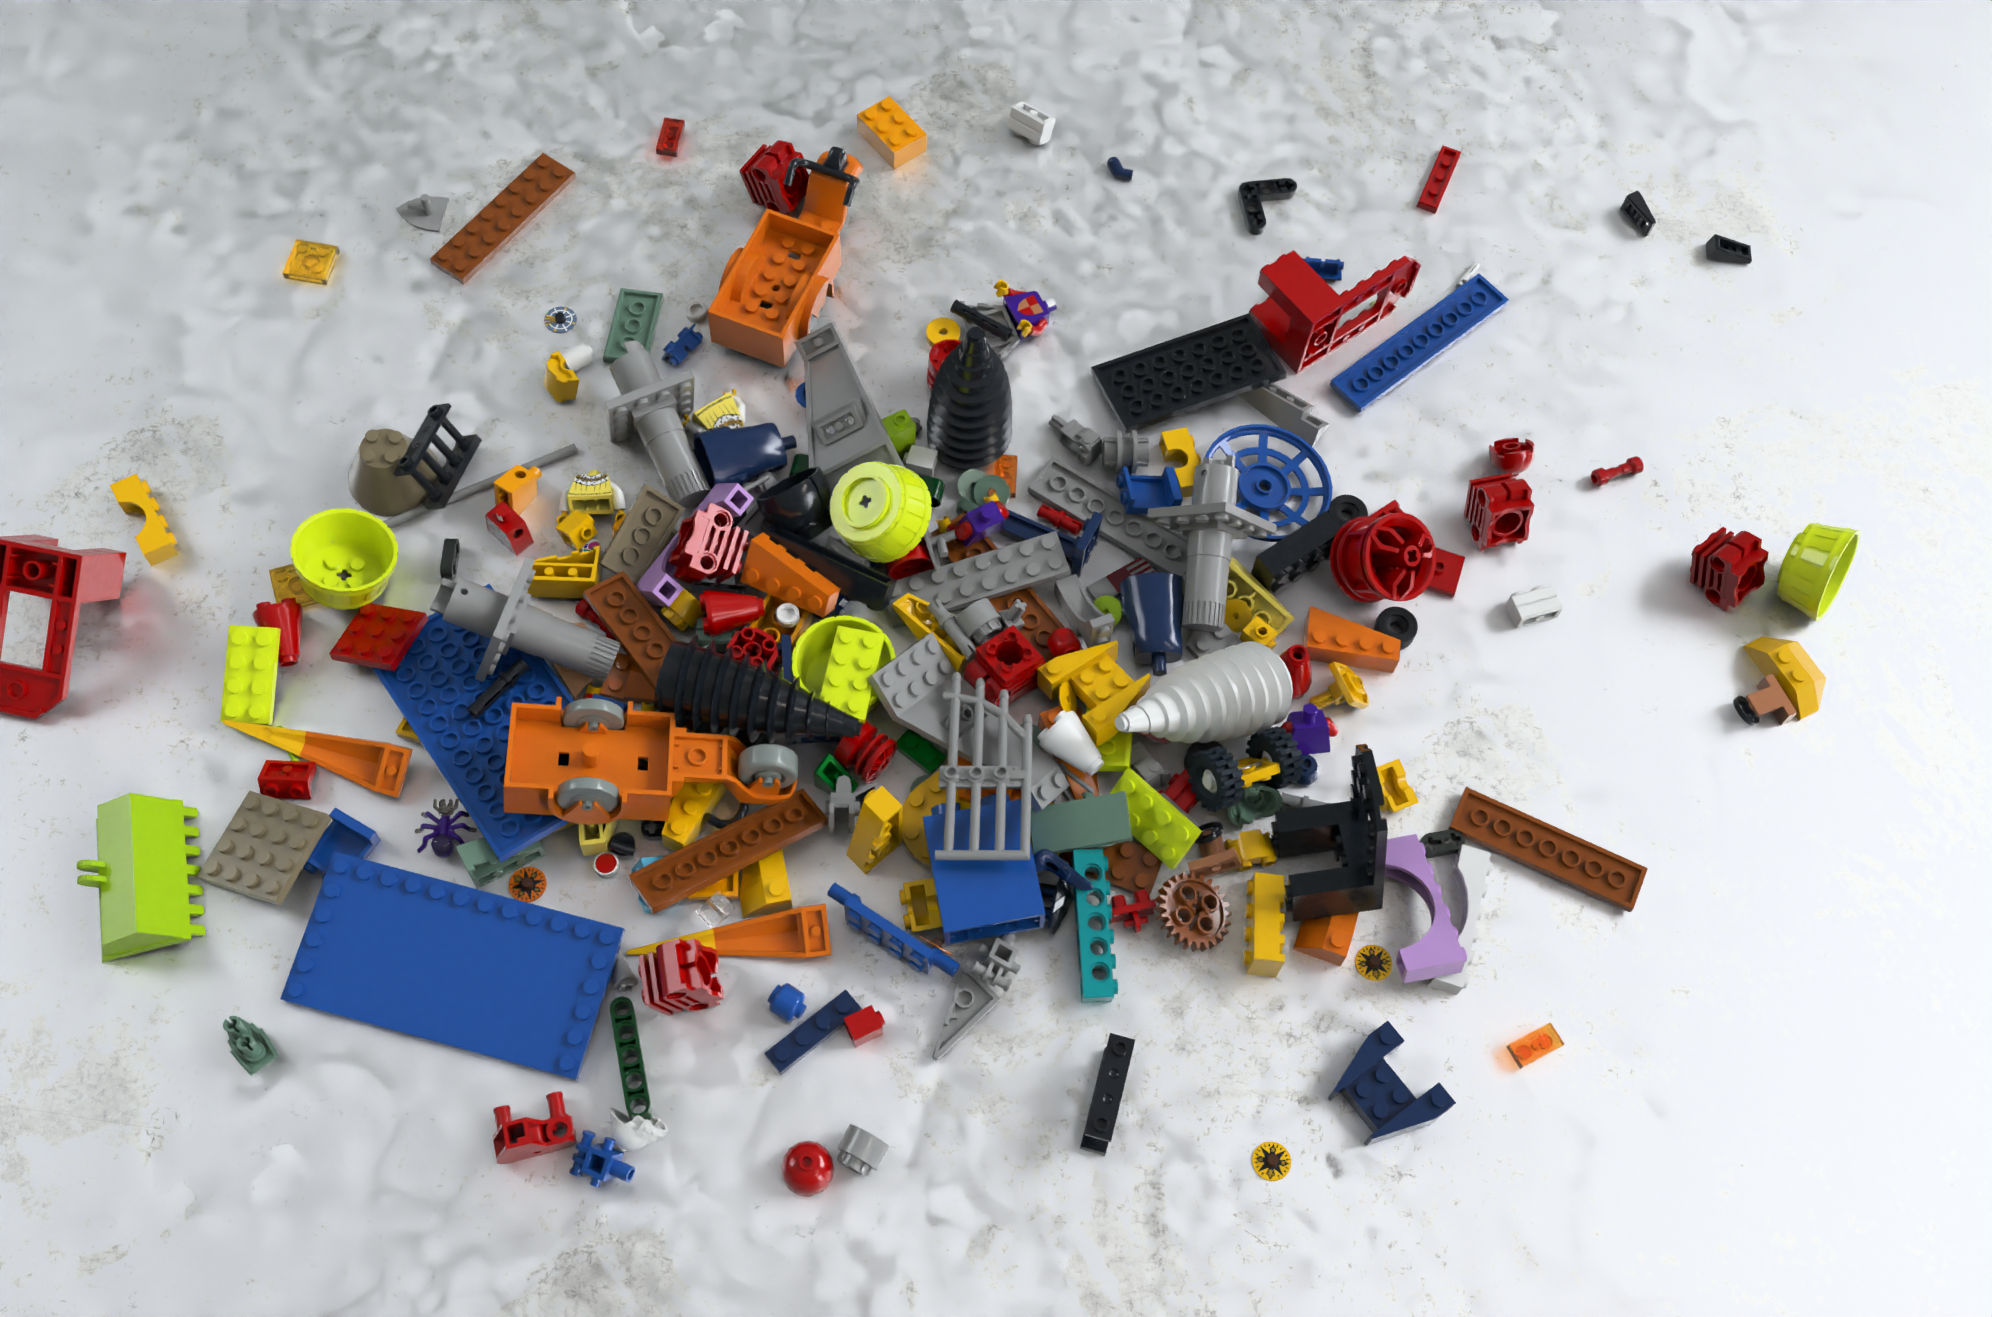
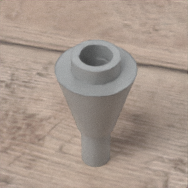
M620 947L613 970V989L621 993H627L635 988L638 984V979L624 960Z

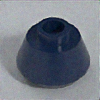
M1299 755L1300 759H1303L1304 764L1300 765L1303 768V773L1299 774L1301 778L1296 784L1302 786L1311 785L1319 777V766L1312 756Z

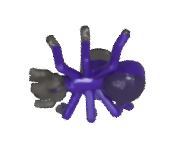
M434 799L433 808L438 811V814L441 816L440 819L429 811L421 813L422 817L430 818L438 825L423 823L420 825V828L415 829L416 834L422 833L424 829L433 830V833L423 837L422 845L417 849L418 853H421L426 848L428 840L433 838L431 846L435 855L442 859L447 858L453 853L454 845L457 841L460 845L465 843L456 834L455 829L463 828L468 832H477L476 828L469 827L465 823L451 825L461 816L470 817L467 812L459 811L450 819V816L458 808L459 799L455 800L454 806L452 799L449 800L447 806L445 799H442L439 802V808L437 807V799Z

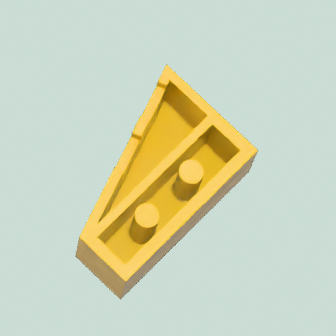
M594 546V550L579 553V550L571 551V555L562 557L552 555L534 559L535 562L532 569L536 570L527 593L531 594V597L584 598L583 591L601 582L603 566L598 564L602 558L601 546Z

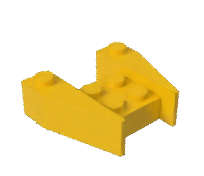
M1116 640L1057 656L1037 668V686L1051 700L1059 696L1061 683L1067 682L1072 686L1080 700L1090 709V711L1082 715V724L1096 747L1118 733L1119 730L1115 726V718L1130 706L1136 705L1137 701L1150 688L1151 675L1149 673L1134 682L1115 662L1118 654V642Z

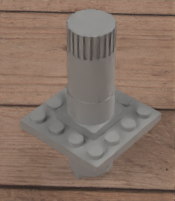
M639 341L625 342L624 347L627 353L615 360L610 366L611 374L621 396L605 401L607 435L611 442L616 440L620 442L626 440L629 435L638 433L653 460L670 499L685 509L702 502L711 491L680 420L684 414L690 415L694 411L695 377L690 369L662 380L650 353L645 350L644 346Z
M1227 455L1226 460H1215L1210 457L1203 458V464L1195 467L1192 505L1148 509L1147 518L1156 521L1157 525L1168 526L1169 530L1180 531L1183 536L1188 537V561L1181 625L1185 629L1200 632H1220L1224 630L1229 563L1231 562L1233 539H1247V536L1266 538L1267 534H1276V524L1236 507L1239 470L1235 468L1236 457L1234 455Z
M525 557L509 596L462 577L459 578L457 583L443 578L430 610L443 615L442 620L491 639L475 679L484 682L487 674L492 676L501 654L506 656L509 647L532 656H538L603 683L607 679L619 650L620 642L529 605L528 602L531 594L527 592L536 570L532 569L535 562L534 559Z

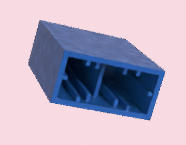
M991 794L981 799L979 850H994L996 794ZM1006 794L1005 850H1020L1021 799L1010 801L1009 795ZM956 802L953 850H969L970 808L961 810L960 804ZM946 803L934 806L931 809L932 815L923 817V826L945 946L1043 928L1045 924V909L1031 842L1030 860H935V850H943Z

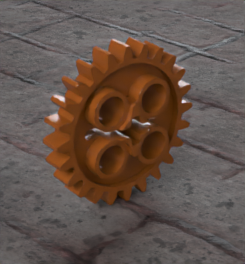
M1182 872L1180 875L1175 874L1164 882L1163 887L1158 890L1160 895L1155 898L1159 905L1154 910L1161 913L1156 918L1157 921H1163L1164 923L1160 929H1167L1169 931L1166 938L1175 937L1174 945L1182 942L1183 950L1191 946L1192 952L1198 949L1203 952L1208 948L1215 947L1224 940L1223 936L1229 932L1226 928L1231 925V922L1226 918L1231 916L1232 913L1225 911V908L1230 903L1222 901L1226 894H1218L1217 891L1220 886L1217 885L1213 888L1211 886V878L1205 882L1203 874L1196 877L1194 872L1188 875L1185 872Z

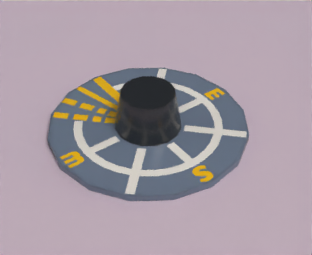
M560 306L549 310L545 315L544 322L548 330L554 333H565L573 329L576 325L577 317L572 309Z

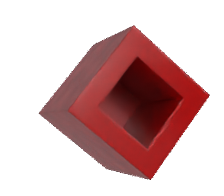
M872 1005L844 1018V1026L855 1048L883 1035L882 1026L885 1025V1021L880 1011L875 1012Z

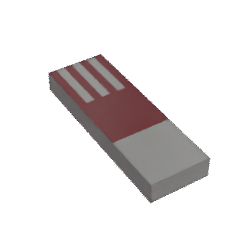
M1140 557L1087 586L1086 591L1094 601L1105 595L1117 598L1121 596L1120 583L1125 578L1155 571L1146 560Z

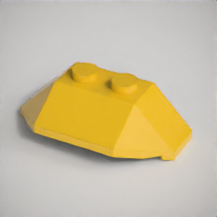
M1762 636L1743 646V649L1764 676L1770 674L1775 676L1797 712L1795 717L1799 721L1819 710L1826 677L1798 641Z

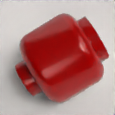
M1057 628L1052 631L1047 639L1048 649L1054 658L1081 650L1080 640L1070 628Z

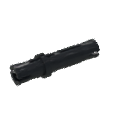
M957 299L953 302L950 309L952 313L966 319L967 323H973L1006 342L1009 340L1013 331L1011 328L978 312V309L975 307L971 308Z
M518 658L511 667L498 675L499 678L482 695L466 708L468 713L478 720L509 688L512 689L516 686L515 682L530 669L529 666L522 659Z

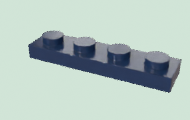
M844 990L766 1051V1058L778 1073L782 1075L843 1027L845 1017L862 1010V1008L848 991Z

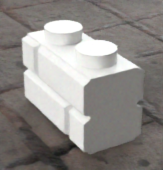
M1022 101L1012 106L1007 127L1013 130L1015 135L1030 139V143L1041 145L1051 139L1055 119Z
M1539 585L1529 592L1517 591L1511 594L1505 608L1509 616H1511L1514 627L1520 628L1557 618L1563 609V605L1559 597L1557 598V593L1553 586L1543 587V585Z

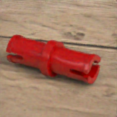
M1044 503L1037 512V517L1052 523L1055 528H1062L1075 536L1080 533L1083 527L1082 522L1067 516L1066 512H1058Z

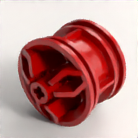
M1391 513L1381 518L1370 516L1357 517L1346 522L1336 533L1330 550V567L1339 589L1348 598L1356 602L1373 603L1382 599L1408 601L1418 597L1429 586L1436 568V549L1427 527L1413 515Z

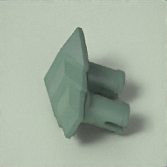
M237 1016L229 1017L232 1023L225 1019L223 1028L229 1036L227 1042L232 1049L230 1053L251 1076L279 1056L262 1028L258 1029L253 1023L249 1024Z

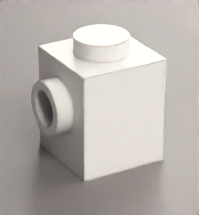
M911 445L909 453L905 452L903 465L918 475L933 477L937 465L938 451Z

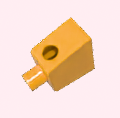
M516 465L493 482L496 506L500 502H505L520 516L537 496V480L542 476L541 471L535 466H531L527 470L520 465Z

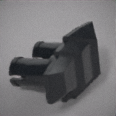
M1060 878L1057 885L1039 882L1042 898L1052 899L1053 901L1051 907L1044 906L1045 922H1048V928L1052 935H1055L1068 912L1069 906L1074 900L1071 885Z

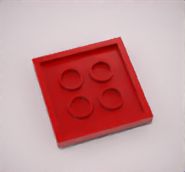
M373 603L366 604L359 609L329 655L335 661L395 671L428 621V617L424 612Z

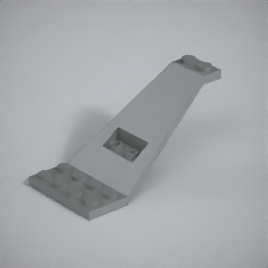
M831 322L794 342L804 361L809 468L820 467L826 475L831 490L830 500L840 478L856 465L875 461L904 467L835 323ZM849 416L853 417L854 419L852 425L848 422ZM830 426H832V427L834 428V430H835L834 434H830V432H829V427H830ZM864 496L863 501L860 502V504L869 499L866 496Z
M931 632L875 671L867 679L892 720L948 750L951 702L943 701V692H951L952 676L956 671L933 632ZM961 677V694L975 696V689ZM960 703L958 756L972 763L975 706ZM985 710L982 766H997L999 718ZM1008 727L1007 766H1022V741ZM1032 742L1031 805L1037 812L1043 810L1067 789L1070 784L1058 764Z

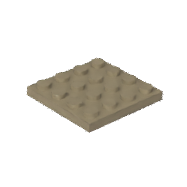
M249 791L197 877L201 881L281 906L332 818L327 813Z

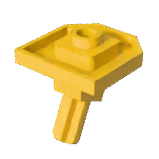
M1334 661L1328 666L1336 681L1328 686L1327 691L1309 699V703L1314 704L1318 709L1332 703L1338 705L1347 701L1348 705L1360 709H1365L1369 706V697L1364 689L1361 678L1349 666Z

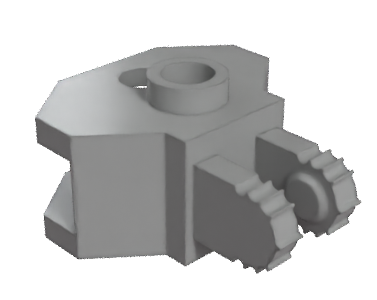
M845 775L837 779L836 793L831 792L830 800L825 802V815H829L830 833H835L836 820L849 821V833H853L855 829V816H859L860 801H856L855 793H851V779Z

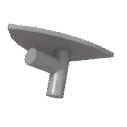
M423 194L420 198L402 204L396 210L410 225L427 231L440 232L449 198L432 197Z
M927 528L924 534L936 571L940 569L939 556L941 558L948 556L946 542L957 538L955 530L932 537Z

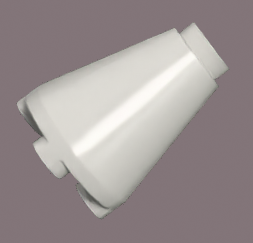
M1063 710L1055 717L1054 721L1056 723L1050 729L1045 728L1038 735L1037 739L1040 740L1039 746L1083 773H1088L1092 776L1104 764V761L1101 759L1102 755L1074 711L1066 712Z

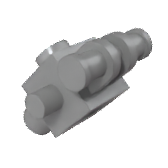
M1014 933L1001 935L989 947L981 943L977 952L984 956L981 964L976 960L970 971L980 975L983 981L991 980L990 985L993 987L997 985L1007 992L1012 984V980H1008L1004 976L1008 971L1017 974L1021 965L1014 962L1018 953V949L1013 947L1016 935Z

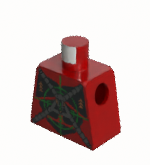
M500 502L485 515L488 531L516 557L534 543L525 521L505 502Z

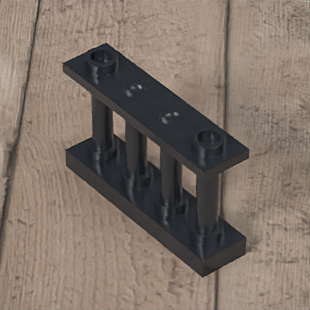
M449 403L436 404L429 408L426 418L405 455L398 461V466L393 473L396 477L411 475L427 492V497L422 504L427 510L445 508L482 441L477 434L463 436L446 418L452 407ZM440 426L456 441L453 450L436 434ZM431 442L446 457V463L443 468L426 451ZM421 459L437 475L433 485L417 469Z
M1113 1033L1109 1034L1080 1145L1082 1150L1104 1156L1106 1154L1108 1142L1112 1140L1135 1039Z

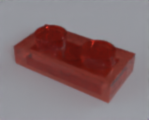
M664 117L656 146V154L677 157L685 129V120Z

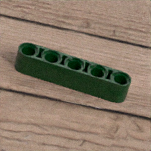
M624 996L617 997L610 1004V1015L626 1109L630 1121L638 1115L645 1120H651L652 1105L635 1010L629 998ZM621 1009L629 1010L625 1015H617V1012ZM624 1033H633L631 1038L621 1039ZM628 1057H637V1060L634 1063H625V1060ZM633 1081L642 1082L637 1088H629L630 1083ZM639 1105L646 1107L642 1113L633 1112L634 1108Z

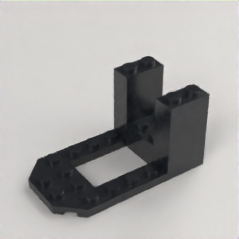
M1367 744L1356 745L1355 755L1351 756L1353 767L1351 779L1353 784H1350L1352 795L1350 801L1275 812V822H1271L1273 834L1271 835L1273 849H1278L1279 858L1334 850L1336 862L1340 861L1341 868L1288 875V885H1284L1286 895L1284 900L1286 912H1291L1293 922L1382 909L1388 827L1386 818L1381 819L1379 805H1385L1373 752L1368 748Z

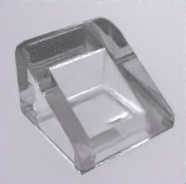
M716 891L696 912L711 928H715L731 914L735 907L720 891Z

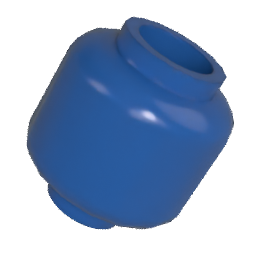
M785 983L782 986L777 985L767 1001L770 1003L769 1010L786 1022H790L794 1017L800 1019L807 1008L804 1005L805 994L789 983Z

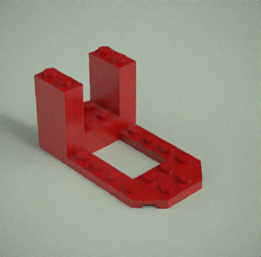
M1293 250L1287 255H1281L1277 261L1270 265H1265L1260 270L1257 284L1269 297L1263 303L1254 305L1249 310V314L1271 349L1298 374L1389 316L1397 308L1394 304L1401 296L1406 298L1412 291L1421 264L1416 259L1403 256L1398 260L1391 261L1386 268L1377 270L1370 278L1361 280L1353 289L1345 290L1339 296ZM1377 293L1378 297L1373 307L1368 310L1364 309L1356 318L1347 320L1337 329L1343 314Z
M36 534L0 536V660L10 591L52 599L42 669L0 661V712L36 719L42 717L67 699L81 603L120 599L126 552L107 548L72 550L58 547L59 539Z

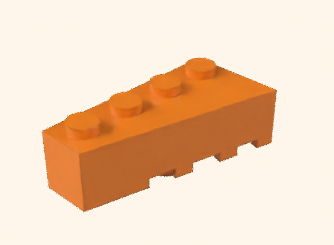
M764 532L751 539L740 582L821 617H825L835 609L840 592L838 586L817 571L813 572L805 566V562L787 553L786 548L772 542L769 539L770 537Z
M1309 607L1305 617L1303 646L1307 649L1310 660L1332 663L1334 661L1351 667L1394 672L1400 660L1401 640L1318 608Z

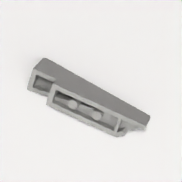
M1273 383L1238 395L1277 426L1296 434L1312 447L1315 446L1328 428L1329 423L1310 415L1314 407L1313 405Z

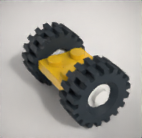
M1276 726L1250 736L1251 740L1247 741L1249 748H1246V753L1249 754L1247 758L1234 761V755L1232 753L1227 754L1228 750L1226 748L1221 749L1220 746L1192 755V760H1189L1188 765L1190 768L1187 769V774L1190 775L1188 783H1191L1193 787L1190 788L1191 792L1196 794L1195 799L1197 802L1201 801L1203 808H1207V811L1217 812L1238 804L1242 800L1241 795L1245 791L1243 788L1252 786V782L1260 781V783H1264L1267 787L1275 790L1295 784L1301 778L1299 774L1303 773V768L1300 765L1304 764L1303 759H1300L1299 756L1302 754L1301 749L1298 750L1296 747L1298 745L1297 741L1292 740L1293 735L1290 732L1286 733V729Z

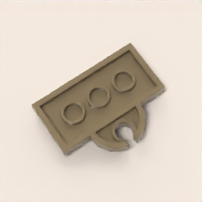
M644 484L598 564L615 574L624 571L634 585H636L678 531L674 527L685 508L651 486Z

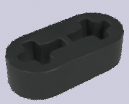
M446 538L444 540L440 564L442 579L454 580L456 578L460 553L458 539Z
M1450 829L1425 834L1419 842L1424 844L1425 857L1433 858L1457 853L1461 845L1465 844V837L1461 832ZM1450 837H1452V840L1457 841L1458 843L1454 846L1452 842H1445H1447L1450 839ZM1427 841H1429L1431 845L1438 844L1435 845V847L1432 850L1429 846H1425Z

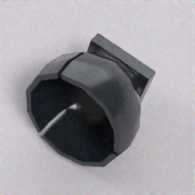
M811 467L798 472L802 482L798 475L794 474L771 486L757 497L756 502L759 510L769 524L777 525L808 540L814 539L833 525L829 510L831 490L827 477L820 467Z

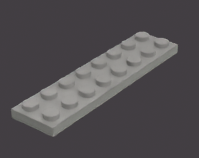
M1052 456L1028 486L1027 492L1057 510L1066 512L1067 516L1082 522L1083 525L1087 518L1091 519L1094 512L1102 514L1103 519L1099 535L1137 558L1141 557L1152 567L1163 573L1177 574L1182 578L1186 574L1188 561L1187 536H1183L1180 531L1169 530L1168 526L1157 525L1156 521L1147 518L1148 514H1126L1124 506L1120 503L1119 495Z
M1054 531L940 566V569L937 571L934 568L898 579L887 609L893 628L896 629L906 626V624L892 608V603L907 593L929 603L933 601L935 605V599H940L947 611L951 612L967 607L983 598L993 599L1070 575V569L1058 534Z

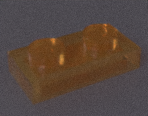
M1002 455L995 461L994 475L1000 476L1008 483L1011 492L1010 498H1015L1018 456Z
M1550 1022L1510 1043L1506 1048L1518 1067L1522 1069L1563 1047L1565 1044Z

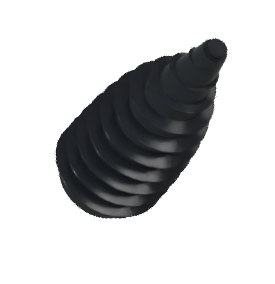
M979 327L970 328L964 340L947 355L945 361L941 364L934 380L928 408L927 440L930 449L938 451L937 458L942 462L962 469L980 468L995 462L1007 450L1012 437L1013 411L1009 378L1002 360L988 344L984 331Z
M697 634L689 643L675 640L671 644L663 660L655 689V710L658 712L674 713L676 726L683 728L692 720L694 730L697 733L701 732L707 724H711L712 734H721L725 728H729L730 736L738 738L743 731H747L749 741L753 743L761 733H766L768 742L772 744L780 734H786L788 743H792L797 735H807L808 740H811L815 735L827 736L828 738L831 736L854 738L855 736H860L863 722H860L858 718L830 704V701L825 702L815 695V688L809 693L800 687V676L793 683L789 682L784 678L783 667L774 675L767 670V659L757 667L750 662V652H747L741 660H738L733 656L732 645L724 654L716 652L715 640H712L707 648L700 647Z

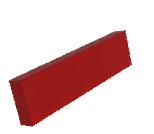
M1442 145L1416 207L1436 214L1461 155L1460 151Z

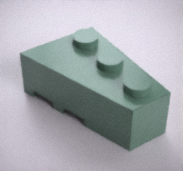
M484 837L456 846L477 889L546 856L540 840L502 863Z

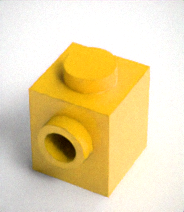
M576 510L555 527L564 543L576 550H580L598 533L593 525L595 523L593 518L587 513L582 514Z
M1256 616L1242 630L1240 639L1243 642H1258L1273 650L1277 645L1275 640L1278 632Z

